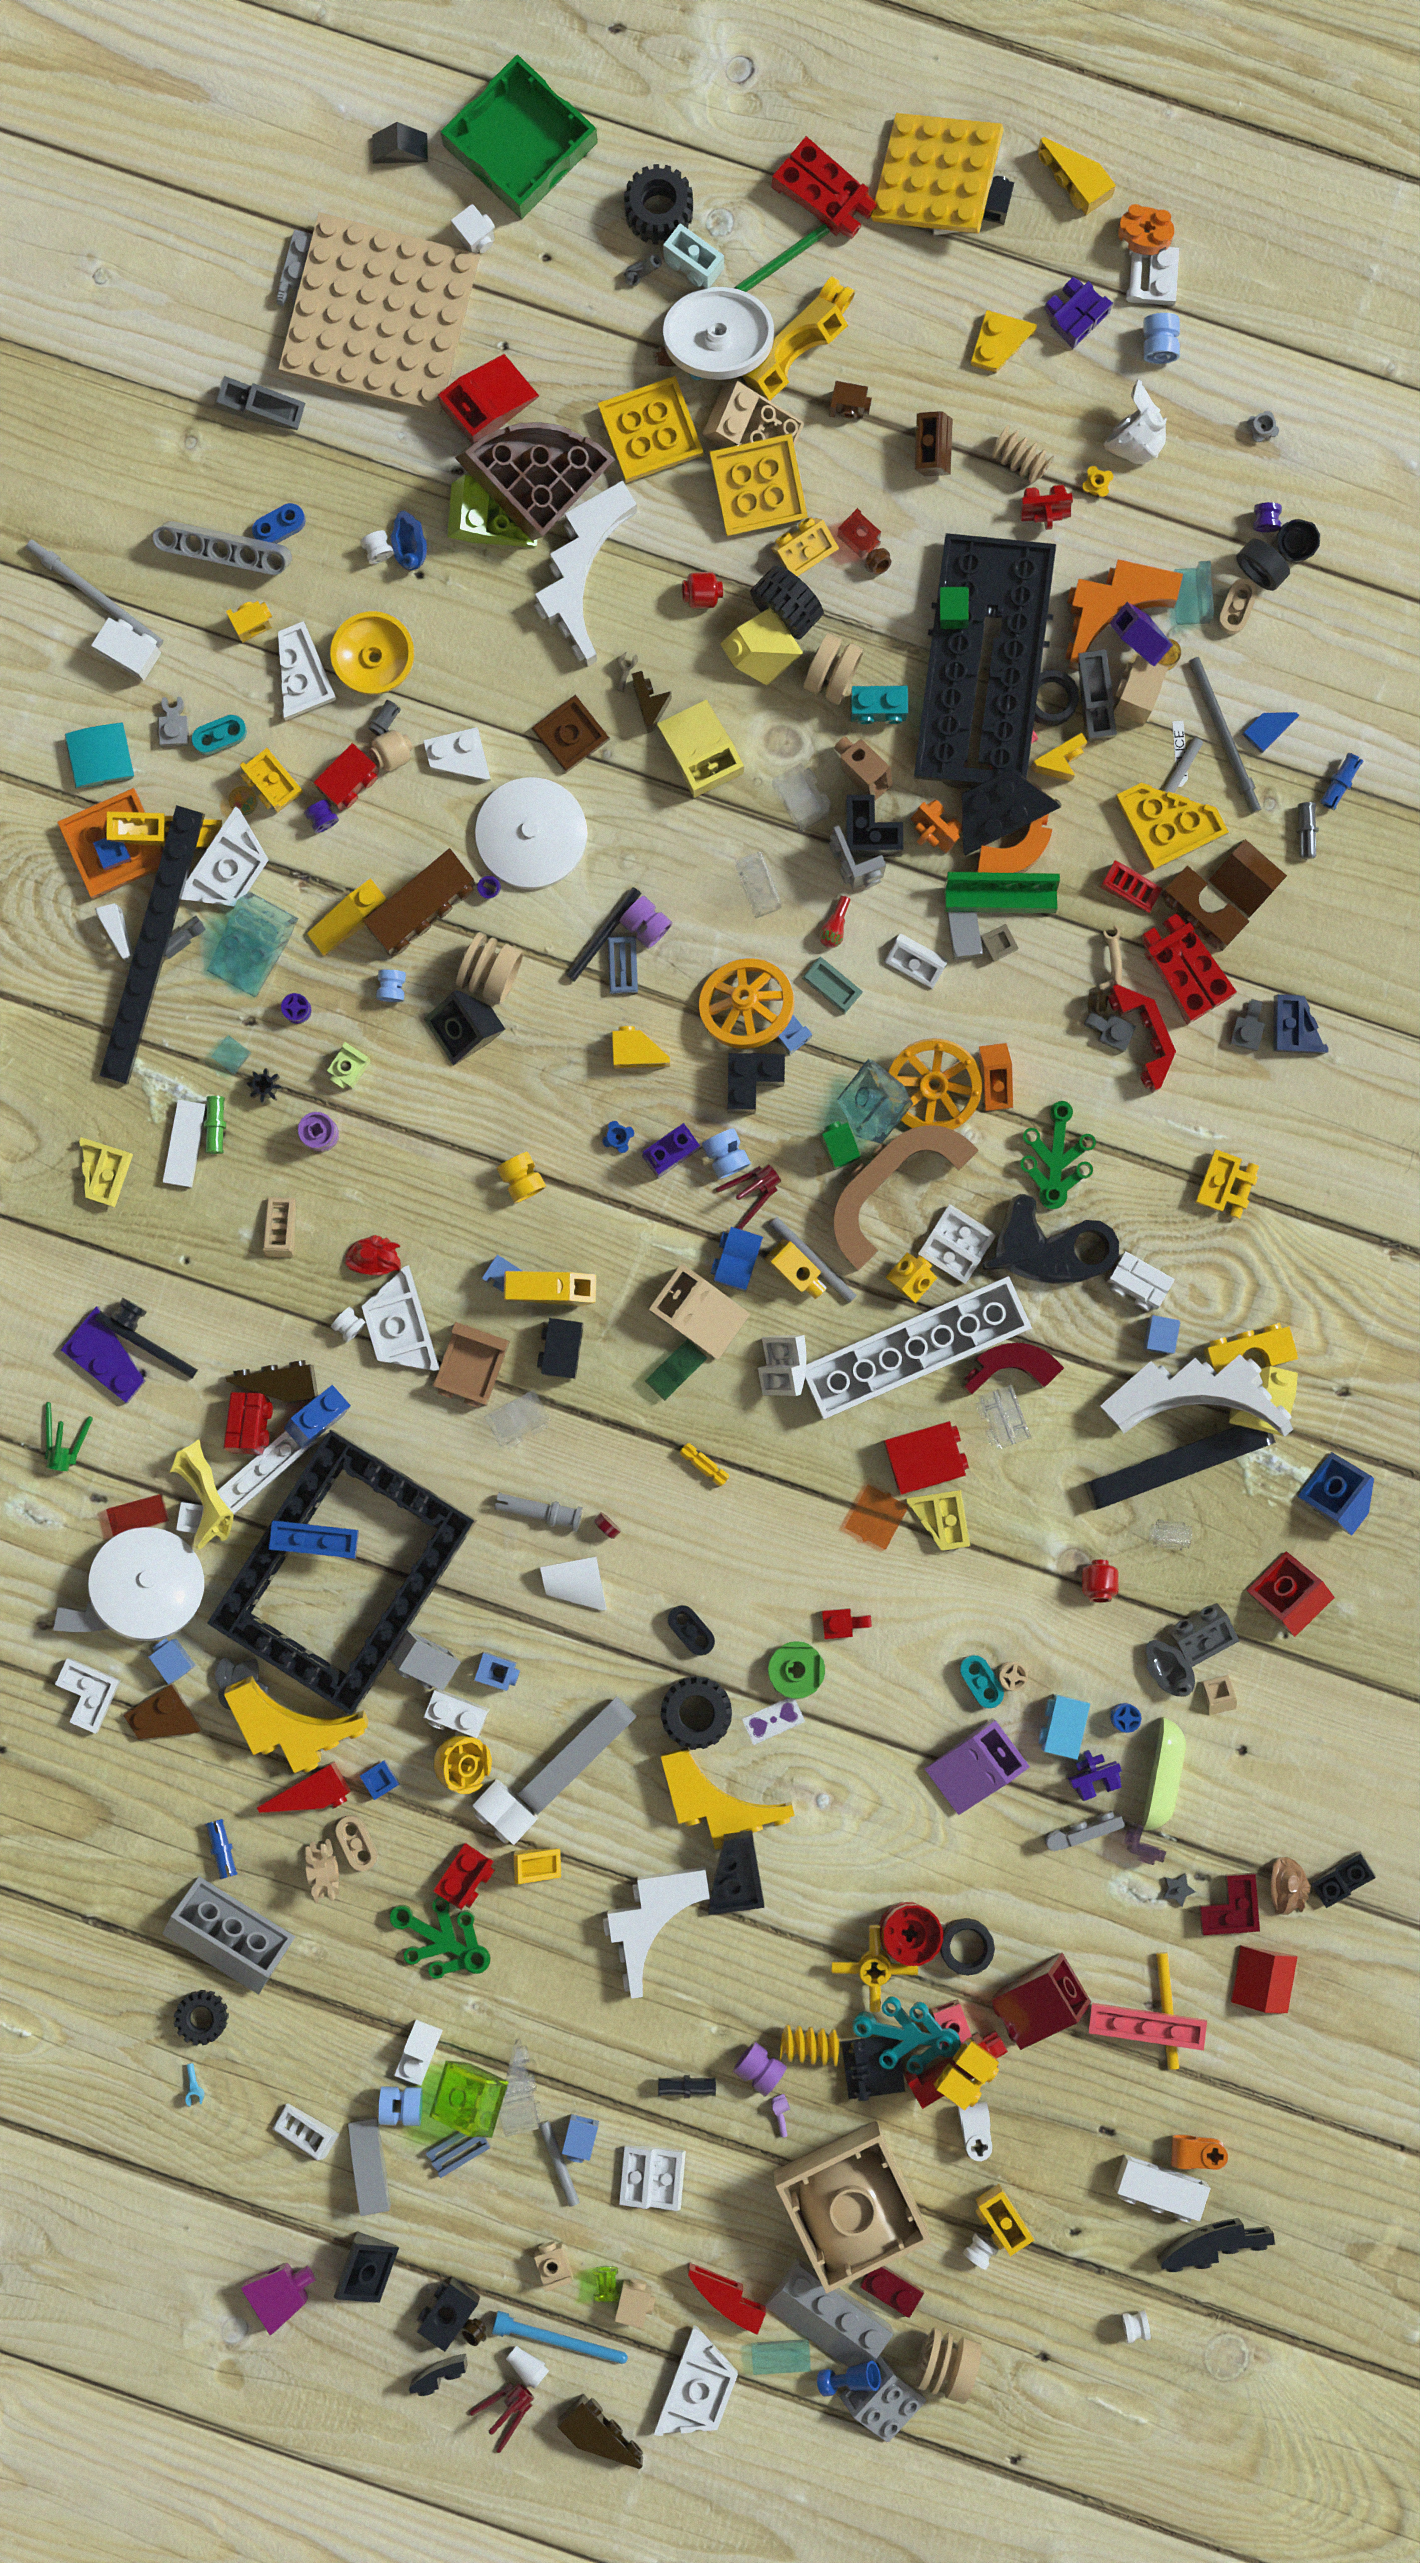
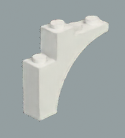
M706 1867L639 1876L637 1879L638 1884L633 1885L635 1902H641V1905L608 1910V1918L603 1919L605 1936L610 1935L612 1943L623 1941V1945L618 1946L621 1963L626 1962L627 1974H623L625 1991H630L631 1999L643 1997L642 1977L644 1962L652 1941L660 1929L682 1909L693 1903L710 1899Z

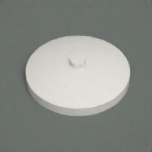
M728 287L705 288L684 296L671 307L663 325L664 346L670 359L689 374L706 379H731L751 372L768 357L774 342V323L765 305L749 293Z
M526 777L505 783L487 798L477 817L475 837L478 851L484 864L498 879L508 885L521 889H542L564 880L577 867L586 848L587 826L583 811L570 792L550 780Z
M150 1527L127 1530L109 1540L97 1553L88 1579L89 1599L98 1618L116 1634L136 1641L160 1640L180 1631L195 1615L204 1592L202 1566L193 1549L177 1535Z

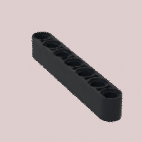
M1238 1425L1084 1483L1093 1509L1098 1510L1276 1443L1272 1433Z

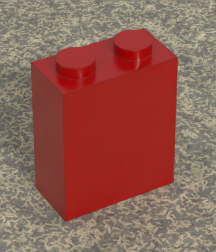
M950 1421L883 1440L899 1495L966 1476L965 1470L969 1469L965 1453H960L957 1442H961L958 1428L956 1425L952 1426Z

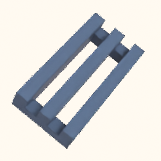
M609 937L610 994L638 993L636 937ZM619 943L621 987L615 986L614 944ZM625 943H630L632 986H627Z
M474 2122L429 2149L426 2155L431 2159L432 2165L438 2171L439 2177L442 2178L490 2149V2145L477 2122ZM471 2132H475L476 2136L437 2158L436 2154ZM481 2142L482 2145L443 2168L441 2165L475 2143Z

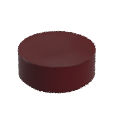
M600 1512L595 1517L594 1523L609 1538L615 1539L621 1532L619 1527L604 1513Z

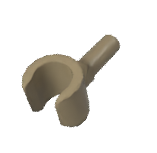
M627 652L621 655L618 660L619 666L622 668L617 688L618 692H624L629 672L638 663V656L636 654L632 658V664H627L625 661Z

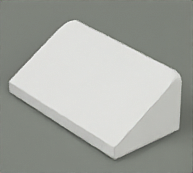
M899 934L884 963L933 989L948 960L905 935Z

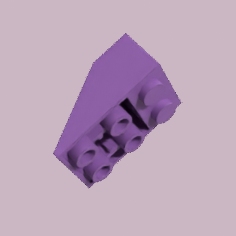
M991 1718L927 1766L925 1770L957 1814L960 1815L1007 1785L1030 1766L997 1721Z

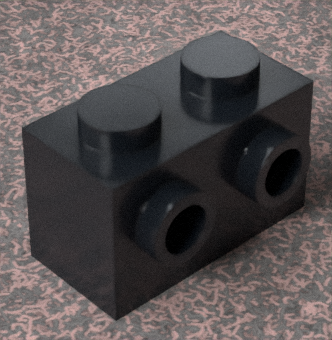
M549 1318L548 1324L543 1323L541 1340L546 1341L544 1352L539 1351L537 1368L542 1369V1375L576 1380L584 1327L583 1322Z

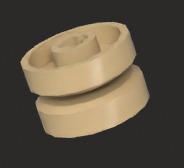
M828 632L811 661L803 689L816 695L822 691L826 682L829 681L825 692L826 700L840 705L859 666L864 648L850 643L839 657L842 638Z

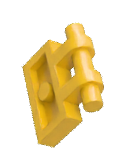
M1215 1149L1195 1203L1223 1212L1227 1202L1233 1205L1230 1216L1240 1219L1243 1210H1246L1249 1200L1247 1199L1252 1186L1256 1185L1258 1179L1256 1174L1259 1166L1248 1163L1246 1171L1239 1170L1241 1158ZM1235 1179L1241 1181L1237 1195L1230 1193Z

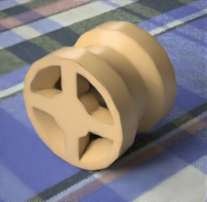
M1014 1661L1006 1662L999 1668L998 1680L1004 1688L1010 1691H1018L1026 1685L1028 1673L1021 1664Z

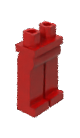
M807 136L790 154V158H787L772 176V189L779 194L783 192L817 217L822 224L824 223L828 228H831L830 232L835 236L842 233L846 237L853 239L861 228V224L853 218L855 213L859 212L868 220L872 215L873 209L877 208V203L868 195L869 188L863 183L860 184Z
M1176 913L1163 922V925L1170 934L1169 936L1162 939L1154 927L1144 933L1141 939L1147 949L1144 953L1148 961L1151 960L1153 967L1162 978L1182 1012V1018L1189 1025L1210 1010L1232 998L1237 991L1199 937L1193 932L1194 927L1192 924H1185Z
M995 2030L983 2038L978 2032L971 2037L976 2044L996 2059L1008 2052ZM954 2056L946 2058L919 2075H916V2073L911 2074L909 2071L903 2073L922 2109L944 2097L933 2084L948 2064H951L971 2080L975 2077L957 2065L956 2061L952 2059Z

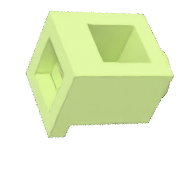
M344 1042L342 1049L327 1070L332 1075L329 1080L343 1089L346 1085L353 1089L371 1060ZM344 1062L351 1063L349 1071H342L341 1066Z

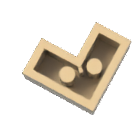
M1138 655L1134 663L1128 662L1122 678L1127 680H1121L1114 695V704H1116L1114 714L1145 725L1161 691L1168 667L1158 663L1154 667Z

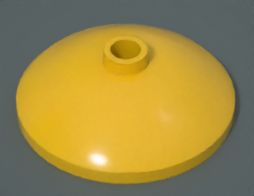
M378 611L362 612L348 618L337 629L331 643V662L339 679L350 689L367 695L383 694L398 687L409 675L414 663V644L406 627L395 617ZM374 654L380 656L377 662H371L370 657Z

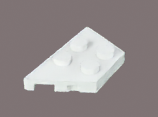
M235 807L187 879L182 900L238 907L269 861L239 808Z
M408 1265L403 1267L390 1282H387L374 1297H371L362 1306L377 1361L437 1371L440 1368L411 1269Z
M695 2325L692 2327L654 2430V2435L663 2436V2433L680 2431L682 2434L692 2433L695 2430H718L738 2376V2371Z

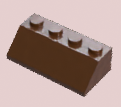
M449 848L364 920V923L390 956L395 952L401 954L409 947V941L415 935L422 936L431 928L432 925L430 923L438 916L439 918L446 916L453 909L451 905L459 898L464 900L474 891L473 886L476 885L475 881Z

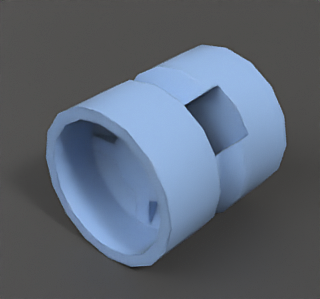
M1156 313L1145 317L1143 333L1147 340L1144 341V360L1154 364H1165L1178 360L1180 357V344L1176 337L1180 334V318L1171 313Z
M734 1128L719 1133L702 1143L707 1157L714 1160L712 1167L718 1180L735 1174L751 1165L745 1150L739 1149L741 1142Z
M382 2086L379 2098V2125H396L398 2121H402L404 2126H420L423 2089L420 2087H406L404 2091H400L398 2087ZM396 2100H401V2113L395 2112Z

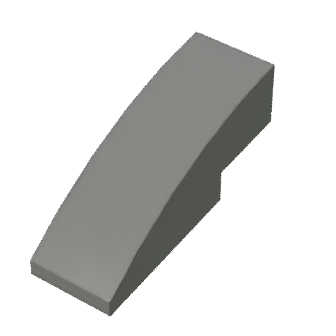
M90 1601L87 1602L86 1610L64 1606L57 1608L53 1630L92 1632L109 1629L98 1618Z
M375 2117L349 2122L351 2156L360 2216L389 2211L391 2201L378 2119Z

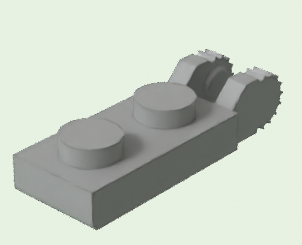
M294 230L280 280L277 305L284 306L287 301L289 288L297 289L293 299V307L295 306L313 234Z
M1113 1811L1098 1815V1821L1087 1824L1086 1821H1081L1071 1825V1831L1054 1830L1052 1833L1047 1834L1044 1840L1048 1849L1055 1852L1059 1849L1063 1850L1122 1829L1125 1825L1119 1813L1113 1814Z

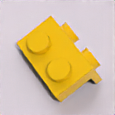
M265 748L247 764L244 762L239 764L243 771L240 774L241 778L250 788L254 785L261 792L257 797L267 809L273 807L279 813L303 793L300 786L268 748Z

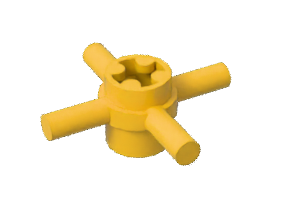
M870 1925L869 1951L861 1957L859 1962H832V1973L859 1974L861 1980L869 1986V2011L880 2012L881 1986L890 1979L891 1975L918 1976V1966L891 1963L887 1953L881 1950V1927L879 1925ZM872 1962L878 1963L877 1968L882 1971L881 1973L879 1971H869Z

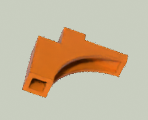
M1118 559L1116 567H1110L1106 581V584L1109 585L1078 579L1077 587L1070 588L1067 603L1072 604L1070 613L1076 614L1072 632L1077 633L1075 643L1069 642L1065 657V659L1070 660L1068 669L1079 671L1078 653L1087 652L1095 638L1110 625V621L1126 602L1140 610L1155 607L1174 609L1183 574Z

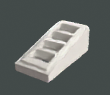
M115 903L96 908V914L118 953L127 963H132L133 952L122 909Z
M290 2104L285 2105L272 2128L317 2161L326 2158L339 2135L332 2128ZM291 2116H293L296 2119L294 2120L292 2126L288 2130L285 2127L288 2121L290 2120ZM304 2123L305 2126L299 2135L295 2134L300 2124ZM311 2129L315 2132L310 2141L305 2140ZM320 2137H324L320 2146L317 2147L316 2144L319 2141Z

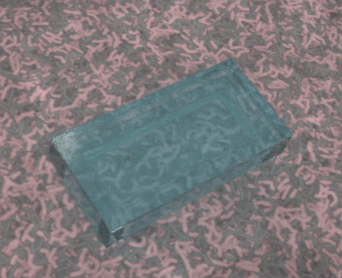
M809 2339L752 2343L753 2375L811 2371Z

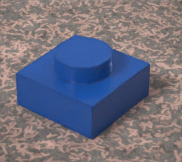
M107 837L93 843L105 871L131 861L125 843L107 841Z
M385 1760L360 1775L374 1800L400 1784Z

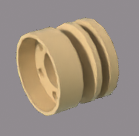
M479 932L462 956L458 968L456 986L464 989L470 981L469 992L475 993L480 985L484 984L483 998L501 1005L516 979L524 952L505 944L497 954L495 953L497 940L491 938L485 946L486 934Z
M932 2328L918 2358L916 2389L924 2391L930 2382V2393L935 2395L942 2383H944L945 2398L965 2404L970 2397L977 2377L982 2345L979 2342L962 2337L954 2349L952 2348V2333H945L941 2341V2330Z

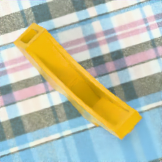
M253 1676L227 1686L224 1692V1696L253 1755L259 1752L263 1755L270 1753L280 1743L294 1773L301 1770L303 1773L315 1769L318 1766V1762L321 1761L322 1753L320 1749L323 1748L324 1751L336 1747L340 1740L348 1736L350 1739L357 1738L364 1734L365 1729L368 1728L369 1720L364 1710L352 1716L347 1715L336 1718L310 1717L291 1711L271 1699L259 1687Z
M688 1747L661 1754L678 1824L685 1822V1826H692L701 1823V1818L706 1816L715 1850L721 1848L724 1834L736 1833L745 1829L746 1831L752 1830L754 1833L763 1830L762 1825L773 1822L774 1826L783 1825L791 1822L790 1817L795 1816L791 1802L774 1805L754 1804L726 1794L704 1776L694 1762Z

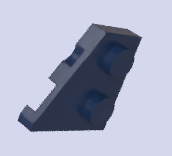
M1275 995L1273 1052L1328 1053L1329 1048L1321 1040L1317 1031L1319 1026L1315 1018L1310 1014V1007L1305 996Z

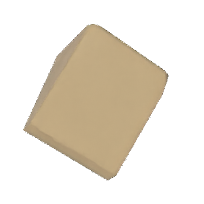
M1229 1675L1201 1681L1209 1715L1237 1708V1698Z

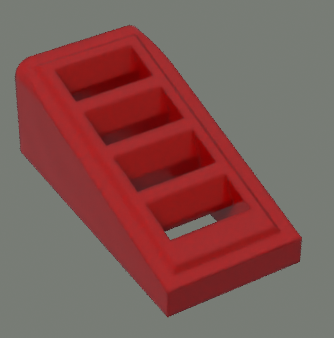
M1116 860L1113 862L1100 886L1101 889L1148 914L1163 889ZM1117 873L1123 875L1118 885L1113 884ZM1128 878L1132 882L1126 892L1122 888ZM1138 883L1142 887L1137 897H1134L1131 894ZM1149 889L1152 892L1147 902L1144 903L1141 899L1146 890Z

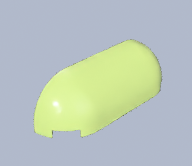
M1164 1717L1161 1718L1141 1830H1155L1162 1827L1171 1819L1175 1810L1186 1751V1741L1181 1729L1173 1721Z

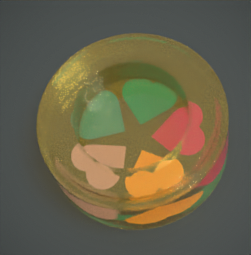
M246 786L234 788L228 798L231 809L239 808L243 816L254 812L258 804L256 794Z

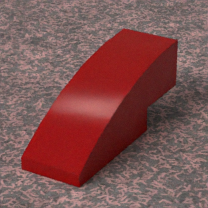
M689 2263L688 2276L704 2298L723 2316L738 2326L758 2335L766 2315L765 2305L743 2297L742 2283Z

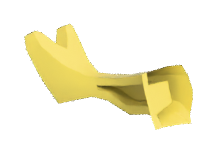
M198 1439L192 1445L177 1452L170 1472L179 1473L193 1487L201 1499L204 1509L193 1544L197 1550H200L216 1535L221 1541H225L228 1538L234 1514L217 1492L211 1468L203 1456L200 1440Z

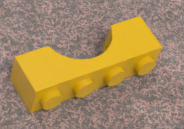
M819 296L774 338L772 349L764 362L751 372L742 375L748 387L771 401L789 383L788 370L799 355L812 347L830 344L848 326L837 305Z

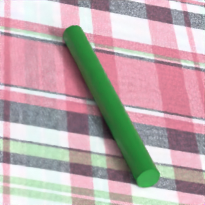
M823 223L736 285L735 289L748 292L829 234L828 227Z

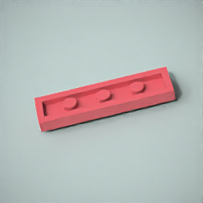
M1092 2003L1089 2033L1204 2051L1207 2020Z

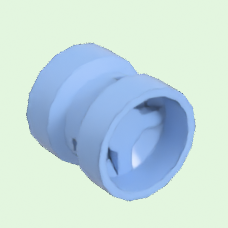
M379 970L378 980L381 987L377 989L376 999L386 1002H403L405 993L401 987L406 981V973L398 970Z

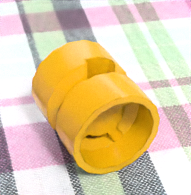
M528 1152L521 1153L496 1168L503 1182L509 1183L507 1190L514 1203L524 1201L546 1188L540 1173L533 1171L535 1164Z

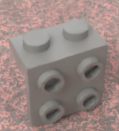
M839 825L833 827L829 846L834 858L839 857L842 868H839L844 883H850L852 890L863 885L865 888H870L881 882L880 879L884 877L886 868L883 856L881 855L855 865Z

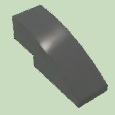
M224 376L221 380L213 408L253 421L298 430L306 403L254 383L250 386Z
M1104 649L1078 653L1080 694L1086 740L1091 742L1114 738L1117 735L1107 651Z

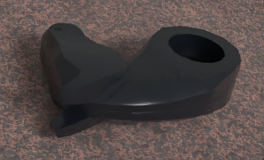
M1019 1194L1013 1197L1009 1203L997 1239L995 1257L982 1263L983 1269H1006L1011 1273L1032 1281L1048 1284H1074L1098 1276L1111 1269L1119 1257V1240L1113 1228L1097 1220H1085L1056 1236L1046 1238L1036 1220V1200L1026 1194ZM1081 1233H1094L1103 1240L1106 1251L1104 1258L1099 1264H1085L1075 1254V1241Z

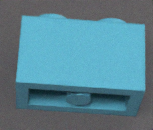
M1054 1694L1053 1700L1048 1699L1045 1708V1716H1049L1047 1726L1041 1728L1038 1743L1042 1744L1041 1749L1044 1752L1078 1760L1090 1703Z

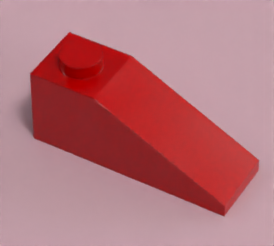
M333 1762L257 1807L259 1813L323 1809L328 1805H331L332 1809L347 1801L345 1795L350 1793L351 1790L336 1763Z

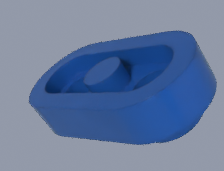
M285 504L257 519L252 527L253 536L257 540L277 544L303 529L306 522L304 512L296 504ZM289 513L295 514L293 520H286V516ZM268 526L271 530L269 533L264 534L261 532L262 528Z

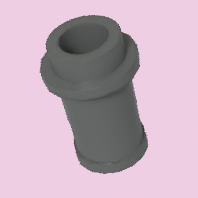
M386 700L376 718L370 720L369 730L377 736L388 732V728L397 714L400 713L401 708L397 707L398 705L392 701Z

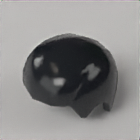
M1293 519L1290 522H1286L1276 535V547L1283 558L1292 562H1302L1312 557L1320 546V533L1313 522L1302 519Z

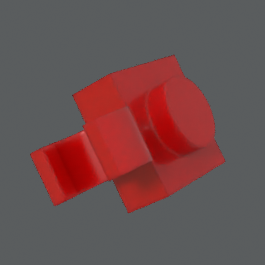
M851 1608L822 1610L825 1639L853 1637L852 1628L872 1627L871 1615L851 1617Z

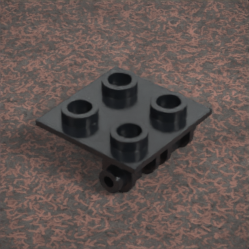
M878 2036L841 2041L849 2099L858 2098V2101H867L872 2096L905 2092L901 2058L898 2059V2062L892 2069L883 2068L879 2062L883 2051L894 2048L899 2044V2039ZM885 2056L887 2061L893 2062L891 2057Z

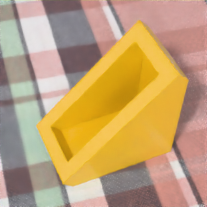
M560 1849L515 1851V1884L561 1878Z

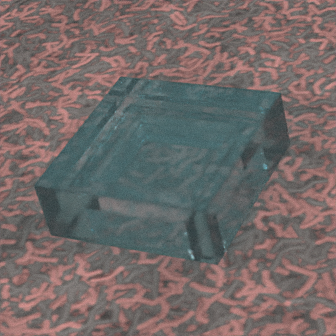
M228 1035L211 1057L235 1075L251 1055V1052Z

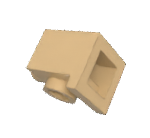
M552 2241L539 2246V2251L535 2252L534 2259L544 2291L547 2292L572 2283L574 2275L563 2242L555 2245V2242ZM554 2262L558 2268L550 2271L547 2268V2264Z

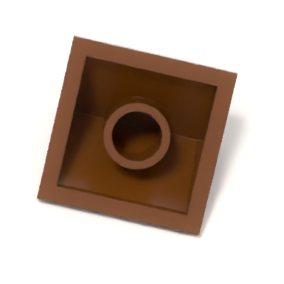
M1245 839L1208 881L1250 918L1287 875Z

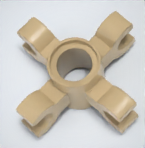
M326 1839V1845L321 1844L320 1850L317 1849L315 1842H311L310 1847L305 1848L306 1875L309 1886H313L311 1894L315 1904L319 1903V1897L324 1898V1893H328L330 1901H333L335 1896L339 1895V1870L336 1857L332 1856L333 1847L330 1839Z

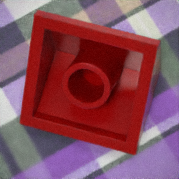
M1240 1945L1231 2003L1264 2013H1288L1298 1956Z

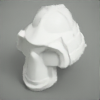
M1137 379L1131 393V398L1138 407V410L1133 414L1127 415L1115 426L1113 433L1105 441L1104 447L1106 451L1127 459L1134 464L1143 465L1157 458L1165 445V424L1167 418L1162 419L1159 413L1160 409L1150 399L1145 387L1142 386V381Z

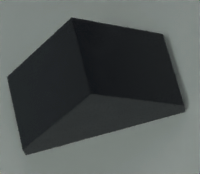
M395 122L372 135L373 164L428 162V135L423 131Z

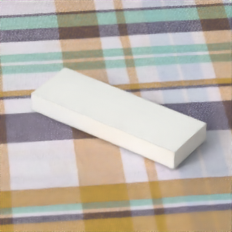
M178 1100L163 1183L192 1188L206 1115V1104Z

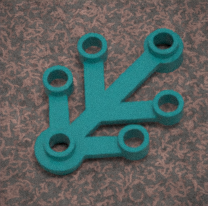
M893 1996L886 1998L882 2004L883 2013L889 2017L894 2016L902 2027L878 2023L875 2016L867 2011L860 2012L852 2023L853 2031L859 2037L866 2038L874 2034L903 2040L894 2048L886 2049L881 2054L879 2062L885 2069L894 2068L898 2059L917 2045L931 2046L921 2055L911 2056L907 2062L908 2071L911 2074L916 2073V2075H919L926 2067V2064L939 2055L952 2057L961 2046L958 2033L950 2028L942 2029L929 2013L927 2005L922 2002L913 2004L909 2011V2017L901 2007V2002L898 1998ZM888 2003L893 2004L895 2010L890 2009ZM915 2009L921 2010L923 2015H918ZM913 2021L922 2022L930 2033L922 2032ZM859 2024H863L867 2030L863 2029ZM942 2041L947 2042L949 2044V2047L945 2046L942 2043ZM885 2056L891 2057L893 2062L887 2061ZM912 2062H917L920 2068L915 2067Z

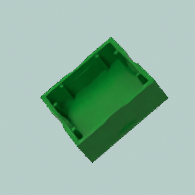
M518 54L489 82L480 96L468 103L440 131L443 146L520 219H523L598 143L597 128L568 101L554 93L547 82Z

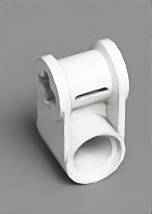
M987 2102L976 2103L973 2107L968 2106L965 2111L958 2106L965 2150L971 2159L984 2161L992 2153L990 2117ZM980 2139L982 2144H985L981 2146L980 2152H976L974 2147H971L976 2144L975 2140Z

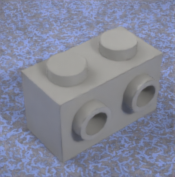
M407 1629L389 1656L391 1662L396 1666L395 1672L407 1679L413 1676L425 1688L432 1689L434 1686L442 1691L461 1663L450 1650Z

